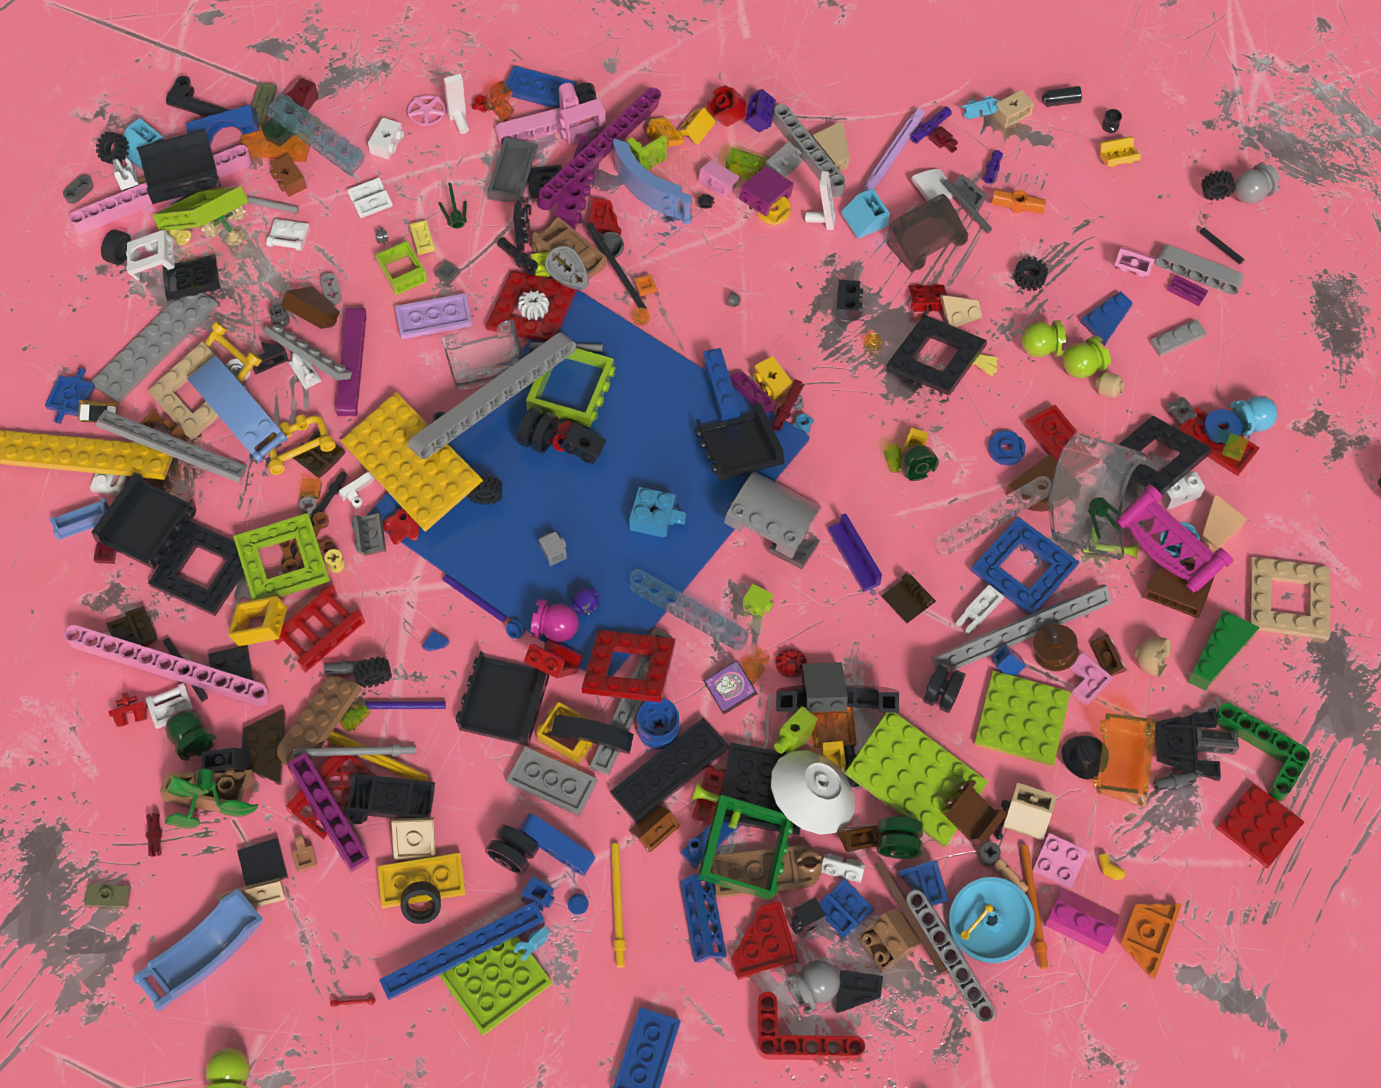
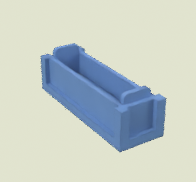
M105 498L101 499L100 502L58 517H50L49 521L54 528L53 534L57 540L94 528L109 508Z

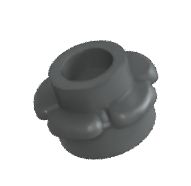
M380 227L379 230H375L377 243L385 245V241H388L387 231H383L382 227Z

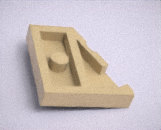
M940 295L946 324L958 327L983 318L978 300Z

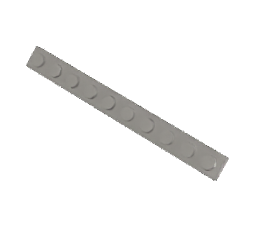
M1102 584L933 655L931 659L934 669L936 671L939 663H943L950 667V671H953L997 652L1004 644L1010 647L1029 639L1045 626L1053 624L1062 625L1112 603L1108 587Z

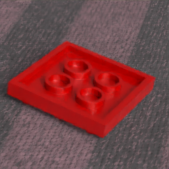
M1253 783L1216 829L1268 869L1304 824V821Z

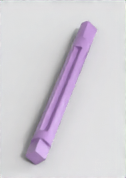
M918 107L915 113L909 117L866 180L865 186L860 193L872 188L876 189L909 140L910 135L914 133L920 124L925 111Z

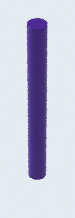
M446 574L442 580L502 623L507 619L506 615Z
M366 701L365 709H446V701Z

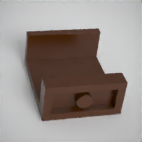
M969 780L962 781L957 785V791L953 796L945 800V806L940 812L974 846L984 845L1008 814L1003 809L994 810L973 789L977 782Z

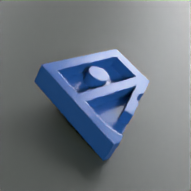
M937 860L898 871L899 875L903 877L913 890L925 893L933 906L949 902Z

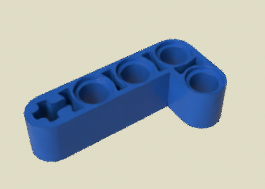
M532 813L527 814L517 830L530 837L540 849L579 875L585 876L596 859L591 852Z

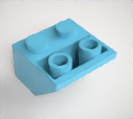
M141 118L137 119L126 128L123 135L127 138L126 141L129 142L126 145L129 146V150L126 151L129 154L125 155V157L142 169L141 159L136 147L164 140L162 135Z
M873 188L858 194L841 211V215L857 239L886 228L889 225L890 212Z

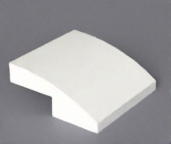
M940 169L928 170L912 176L911 181L930 205L941 199L945 202L954 198L943 185L947 177Z
M380 178L347 190L360 219L393 207Z

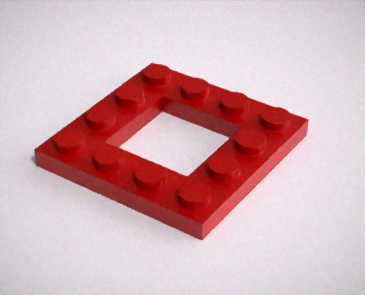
M510 271L486 323V329L546 342L559 333L578 289L566 287L555 279ZM530 290L532 292L538 290L540 294L544 293L546 297L552 298L548 307V313L545 314L542 322L512 316L522 292L529 293Z
M598 630L582 684V693L661 703L676 645V638ZM622 652L651 656L645 680L607 676L613 653Z

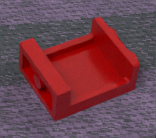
M548 639L544 649L535 644H530L523 662L555 678H561L576 674L584 655Z

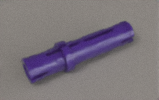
M945 106L926 123H922L919 129L910 135L911 140L917 144L925 136H929L932 130L952 115L950 108Z

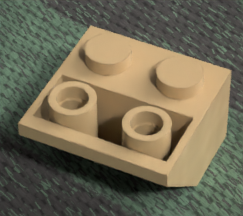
M1017 782L1003 828L1043 841L1057 795Z

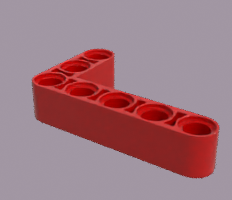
M768 991L763 992L759 996L757 1005L758 1054L763 1059L854 1061L862 1057L865 1051V1042L858 1036L778 1035L777 997ZM768 999L772 1001L773 1006L765 1008L762 1005V1001ZM770 1021L773 1024V1028L766 1030L762 1027V1023ZM770 1043L774 1049L766 1052L762 1049V1045ZM792 1043L795 1046V1050L787 1052L784 1049V1045ZM812 1043L816 1045L817 1050L809 1052L805 1046ZM832 1043L836 1044L839 1051L835 1053L830 1052L827 1046ZM857 1044L861 1051L854 1053L849 1049V1045Z

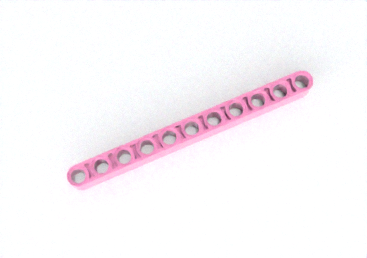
M238 145L213 155L219 179L247 168L252 164L249 150L245 145ZM145 182L75 210L69 215V220L74 231L82 234L155 204H152L147 192V183Z
M77 625L68 626L64 631L65 639L74 649L197 686L255 706L262 707L270 701V694L262 683ZM79 634L76 639H72L74 635ZM97 640L94 645H90L92 641ZM111 646H116L113 650L108 651ZM129 652H134L133 655L126 657ZM153 657L150 662H145L147 658ZM171 663L168 668H163L165 664ZM189 669L186 674H181L183 670ZM208 675L206 679L200 680L201 676ZM226 680L224 685L218 686L219 682ZM245 686L243 691L237 692L239 687ZM264 692L261 697H255L257 693Z

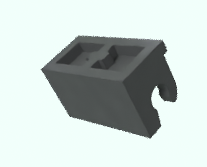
M1196 727L1197 752L1234 755L1239 749L1238 731L1233 730L1230 733L1203 731L1201 727Z

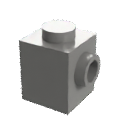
M557 532L547 533L538 539L540 549L549 566L567 559L565 540L563 537L559 538Z

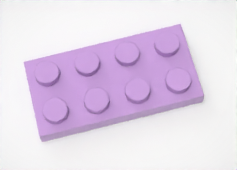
M466 293L395 306L401 340L473 326Z

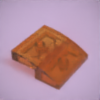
M847 707L846 711L810 712L818 718L812 732L814 748H822V743L843 741V747L846 745H854L855 747L857 745L853 707Z

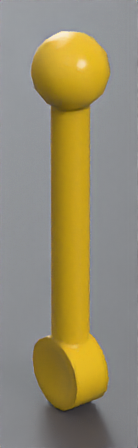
M991 904L985 906V910L967 931L961 932L962 939L968 940L972 930L988 912L993 911Z

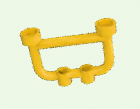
M215 321L211 326L213 331L204 343L210 348L214 341L217 340L245 365L236 376V379L241 383L254 365L259 366L262 359L252 352H249L247 356L243 355L223 337L227 328Z
M298 415L295 418L296 423L290 425L284 422L279 425V429L289 438L293 432L306 430L310 424L317 423L321 436L277 456L275 448L269 452L271 462L268 464L271 474L279 475L285 470L284 461L319 445L321 450L325 452L335 448L334 438L328 435L323 418L315 415L307 418L305 415ZM276 433L272 434L269 437L267 444L278 435Z

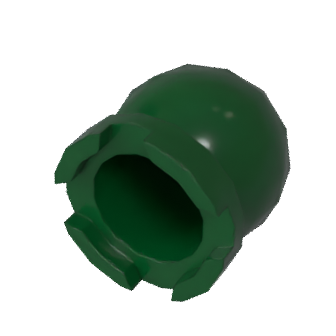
M179 709L173 712L168 718L165 727L167 738L176 746L175 751L179 758L188 761L191 756L197 754L200 757L202 752L209 751L214 745L213 739H216L212 730L206 728L207 725L202 715L193 709Z

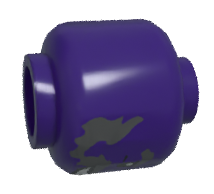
M583 587L572 596L571 606L579 615L587 616L600 606L598 600L600 595L594 588L590 590L588 587Z

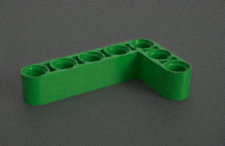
M1230 703L1222 704L1216 712L1218 726L1229 732H1233V730L1238 731L1239 738L1283 763L1268 790L1269 795L1274 799L1283 801L1292 791L1309 761L1310 751L1305 746ZM1222 713H1226L1229 718L1224 717ZM1240 723L1245 724L1247 728H1243ZM1258 734H1262L1265 739L1259 737ZM1276 744L1281 745L1284 750L1279 749ZM1295 755L1300 756L1302 760H1298ZM1286 771H1290L1293 776H1289ZM1276 786L1281 787L1284 792H1280Z

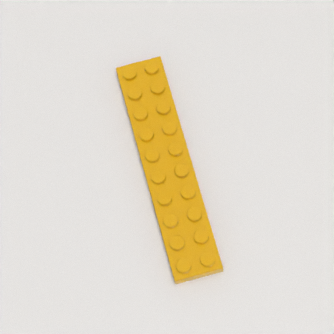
M0 430V464L121 476H132L134 473H137L142 478L165 480L173 459L170 455L135 442Z

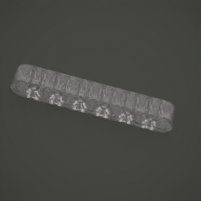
M1045 476L1037 477L942 533L935 541L936 552L941 556H947L1046 498L1051 489L1050 479ZM1045 485L1047 489L1040 490L1037 486ZM1027 494L1031 498L1024 500L1021 498V495ZM1012 504L1014 508L1006 509L1005 505ZM994 513L998 517L996 519H991L988 517V515ZM979 523L982 527L975 529L972 527V524ZM960 532L964 533L965 537L961 539L955 535ZM942 542H946L949 544V546L947 548H941L939 544Z

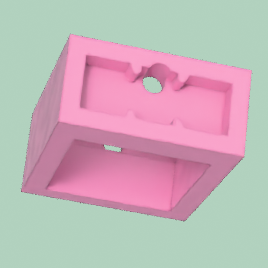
M599 98L560 111L561 118L559 123L562 128L560 134L562 139L566 140L568 146L578 143L581 135L596 137L606 129L605 110ZM590 117L594 118L592 121L569 128L571 123Z

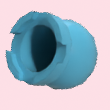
M1252 396L1246 401L1242 399L1234 401L1229 406L1242 422L1241 436L1243 437L1252 435L1253 432H1262L1272 428L1278 418V407L1267 396Z

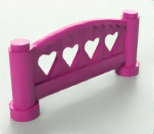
M1148 484L1143 489V493L1121 513V516L1117 517L1115 522L1121 529L1128 527L1142 549L1155 562L1174 575L1187 581L1185 586L1190 592H1198L1223 567H1228L1234 560L1221 547L1214 553L1158 504L1162 499V495L1155 487ZM1154 518L1151 532L1146 533L1143 527L1138 526L1139 521ZM1168 531L1167 540L1164 545H1159L1157 540L1152 539L1154 533ZM1183 543L1178 558H1173L1171 553L1166 552V547ZM1197 556L1195 567L1192 571L1186 570V566L1180 564L1181 559Z

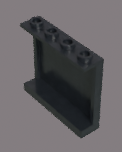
M205 129L136 147L141 159L147 183V192L152 204L221 186Z
M761 403L753 404L754 413L703 427L700 420L696 419L697 427L694 428L697 439L700 438L701 448L706 450V460L708 463L711 462L712 473L717 475L719 481L785 464L784 450Z
M134 473L91 533L96 542L155 569L157 565L162 563L168 549L174 546L178 535L184 532L186 524L195 516L197 509L192 499L188 503L144 482L141 475Z
M480 651L479 657L474 659L473 675H470L468 678V691L462 697V710L458 711L456 715V723L459 730L529 746L550 675L537 668L484 657V653Z

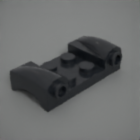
M353 774L350 798L346 808L347 819L353 824H362L368 820V816L393 819L431 817L435 782Z

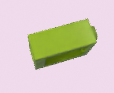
M408 241L399 243L375 255L377 265L395 295L428 282L426 271ZM408 256L415 270L393 279L386 265Z

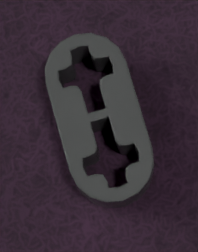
M87 175L80 176L63 191L66 202L75 204L92 191L94 185L91 178Z

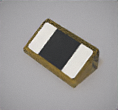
M79 400L78 421L97 423L104 410L117 414L118 403Z

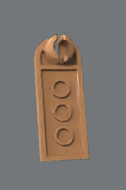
M329 674L280 742L277 755L282 763L287 766L288 762L296 758L293 757V748H321L361 692V686ZM308 756L310 760L314 758V756Z
M808 846L789 847L787 854L783 855L782 863H784V869L782 874L778 875L777 883H780L777 891L803 889L815 885L820 879L822 872L821 856ZM775 848L714 855L712 863L713 874L765 889ZM808 865H816V866L813 867V868H807V867H805V866H808ZM715 884L716 898L749 895Z

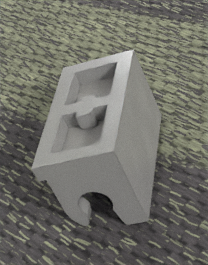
M788 141L766 161V166L786 177L802 163L803 159L798 156L801 154V151Z

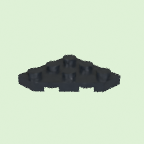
M520 197L517 203H515L513 214L517 249L523 251L525 244H528L529 240L527 229H530V219L528 218L532 214V205L529 204L528 197Z

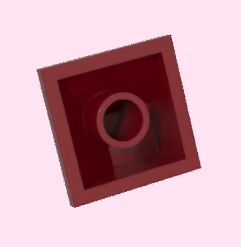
M303 78L289 83L273 104L272 109L302 120L319 97L316 84Z

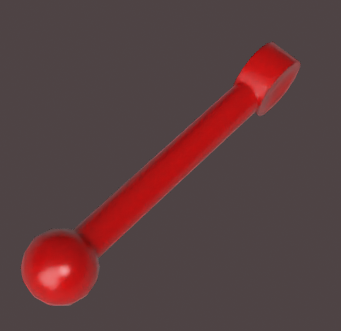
M372 996L368 999L332 1000L330 1001V1006L336 1007L339 1005L364 1003L373 1005L376 1000Z

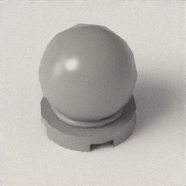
M1261 162L1255 165L1253 169L1246 170L1237 177L1234 191L1241 202L1247 204L1258 203L1266 198V196H1272L1280 190L1281 186H1278L1277 182L1280 177L1271 164L1267 166L1264 164L1265 162Z
M825 960L808 962L801 969L799 975L793 971L785 976L787 981L790 980L791 984L787 987L797 1005L802 1003L805 1007L803 1009L805 1014L815 1010V1003L822 1004L833 999L840 988L838 971Z

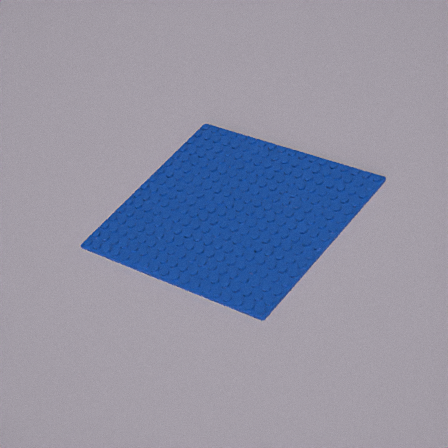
M577 290L559 333H563L576 344H603V352H588L613 358L614 366L616 367L615 376L610 378L609 390L603 395V405L598 407L597 419L592 422L590 428L584 427L607 439L599 458L594 464L582 461L576 455L568 454L565 451H557L552 444L544 454L533 451L531 446L526 448L517 443L516 436L523 416L528 411L526 399L534 383L532 382L448 443L481 477L483 475H487V477L493 476V478L497 477L502 481V499L495 504L490 503V505H486L484 503L480 505V502L477 504L474 501L471 502L468 499V495H466L426 532L419 526V536L416 541L406 536L400 543L443 573L452 577L506 615L510 620L517 619L522 622L525 630L530 634L533 633L531 632L533 613L538 614L540 607L536 606L538 599L548 600L549 606L558 603L572 607L571 598L583 587H588L590 590L594 588L600 595L598 598L600 606L587 616L579 615L576 612L579 620L577 633L567 641L558 642L584 655L579 668L586 672L598 630L648 635L734 532V528L724 523L725 517L731 507V502L735 500L752 473L719 481L717 475L712 473L711 462L708 463L706 460V450H702L700 438L697 439L694 430L697 427L696 419L700 420L702 427L721 421L716 407L712 383L707 378L705 370ZM530 339L497 376L534 351L530 350V342H545ZM565 358L553 367L540 400L586 413L604 369ZM734 388L740 407V417L754 413L753 405ZM771 411L766 413L770 423H772L776 415ZM559 420V425L565 421ZM787 421L783 424L781 431L774 430L784 450L785 464L756 471L773 481L778 479L809 441V435ZM639 487L676 495L675 508L687 514L685 525L675 523L670 525L666 537L631 531L629 518ZM387 492L367 516L380 513L382 514L384 524L388 517L395 515L402 507ZM406 514L401 516L402 521L406 519ZM557 532L559 538L563 537L565 540L567 559L549 566L540 549L538 539L547 533ZM544 634L539 638L540 641L546 644L548 639ZM614 652L607 676H614L631 656V653Z

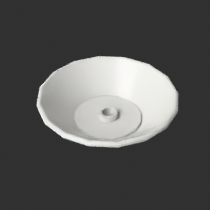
M808 750L791 751L778 759L771 772V790L776 804L791 822L803 830L820 835L836 833L837 830L843 829L849 824L855 812V795L849 779L838 765L824 755Z

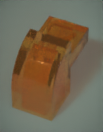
M503 80L491 87L484 98V106L487 111L493 110L502 122H506L514 112V109L508 103L513 93Z

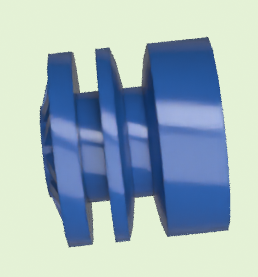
M662 698L661 703L646 701L639 708L637 730L642 743L649 748L664 749L677 739L679 734V712L672 702Z

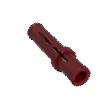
M796 379L793 381L782 405L777 408V414L771 423L775 431H781L786 419L790 417L791 409L805 386L802 381Z

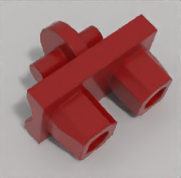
M124 692L122 693L123 699L116 700L117 706L124 705L125 707L108 711L109 717H113L116 726L122 727L129 724L126 714L133 713L135 722L147 720L146 709H148V705L145 701L131 705L132 702L138 701L137 696L129 697L128 693Z

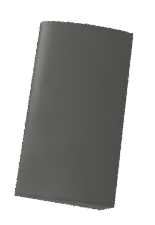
M504 138L488 188V200L511 202L518 201L520 197H523L537 152V143Z

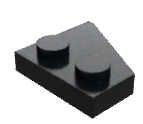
M248 645L208 654L211 668L254 681Z
M840 970V988L837 994L835 1013H840L881 998L882 975Z

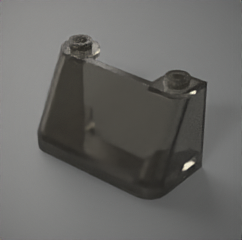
M940 194L894 220L888 228L886 245L912 273L925 266L927 256L952 242L955 246L964 245L968 241L969 234L945 194Z

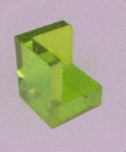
M1230 431L1222 450V455L1240 461L1248 439L1235 435L1234 432Z

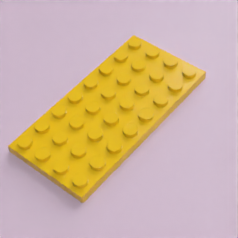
M395 392L340 441L426 532L483 480L448 444L426 459H421L408 448L410 439L429 425Z

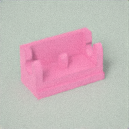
M710 160L700 169L698 182L726 199L736 188L734 184L739 180V176L717 162Z

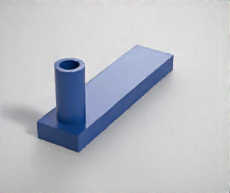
M723 822L716 849L742 825H737V828L733 829L728 826V823ZM710 825L696 838H692L689 841V845L680 852L694 868L701 864Z

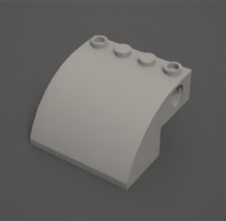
M753 472L728 510L724 523L740 532L743 527H746L777 544L776 551L792 559L801 542L806 538L822 506L757 472Z

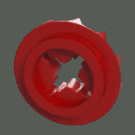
M788 647L786 650L780 651L776 657L775 664L781 675L795 678L802 674V664H807V659L804 653L798 651L797 648L790 649ZM788 659H796L795 665H787Z

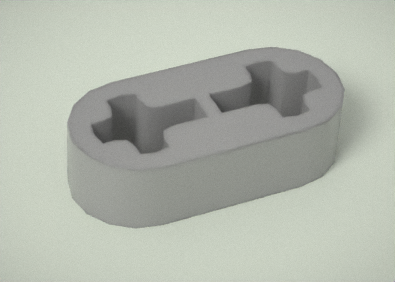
M326 273L321 277L325 298L332 305H337L342 300L337 277L333 273ZM331 280L332 285L329 286L327 281ZM331 292H334V298L331 297Z

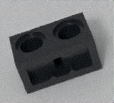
M839 279L836 319L857 321L858 314H862L863 303H859V299H863V288H860V281Z

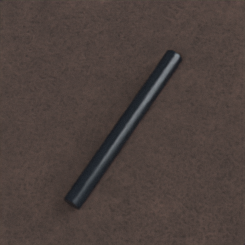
M166 638L163 643L170 654L183 659L171 639ZM189 669L183 670V674H186ZM191 685L201 702L208 699L207 694L202 688Z

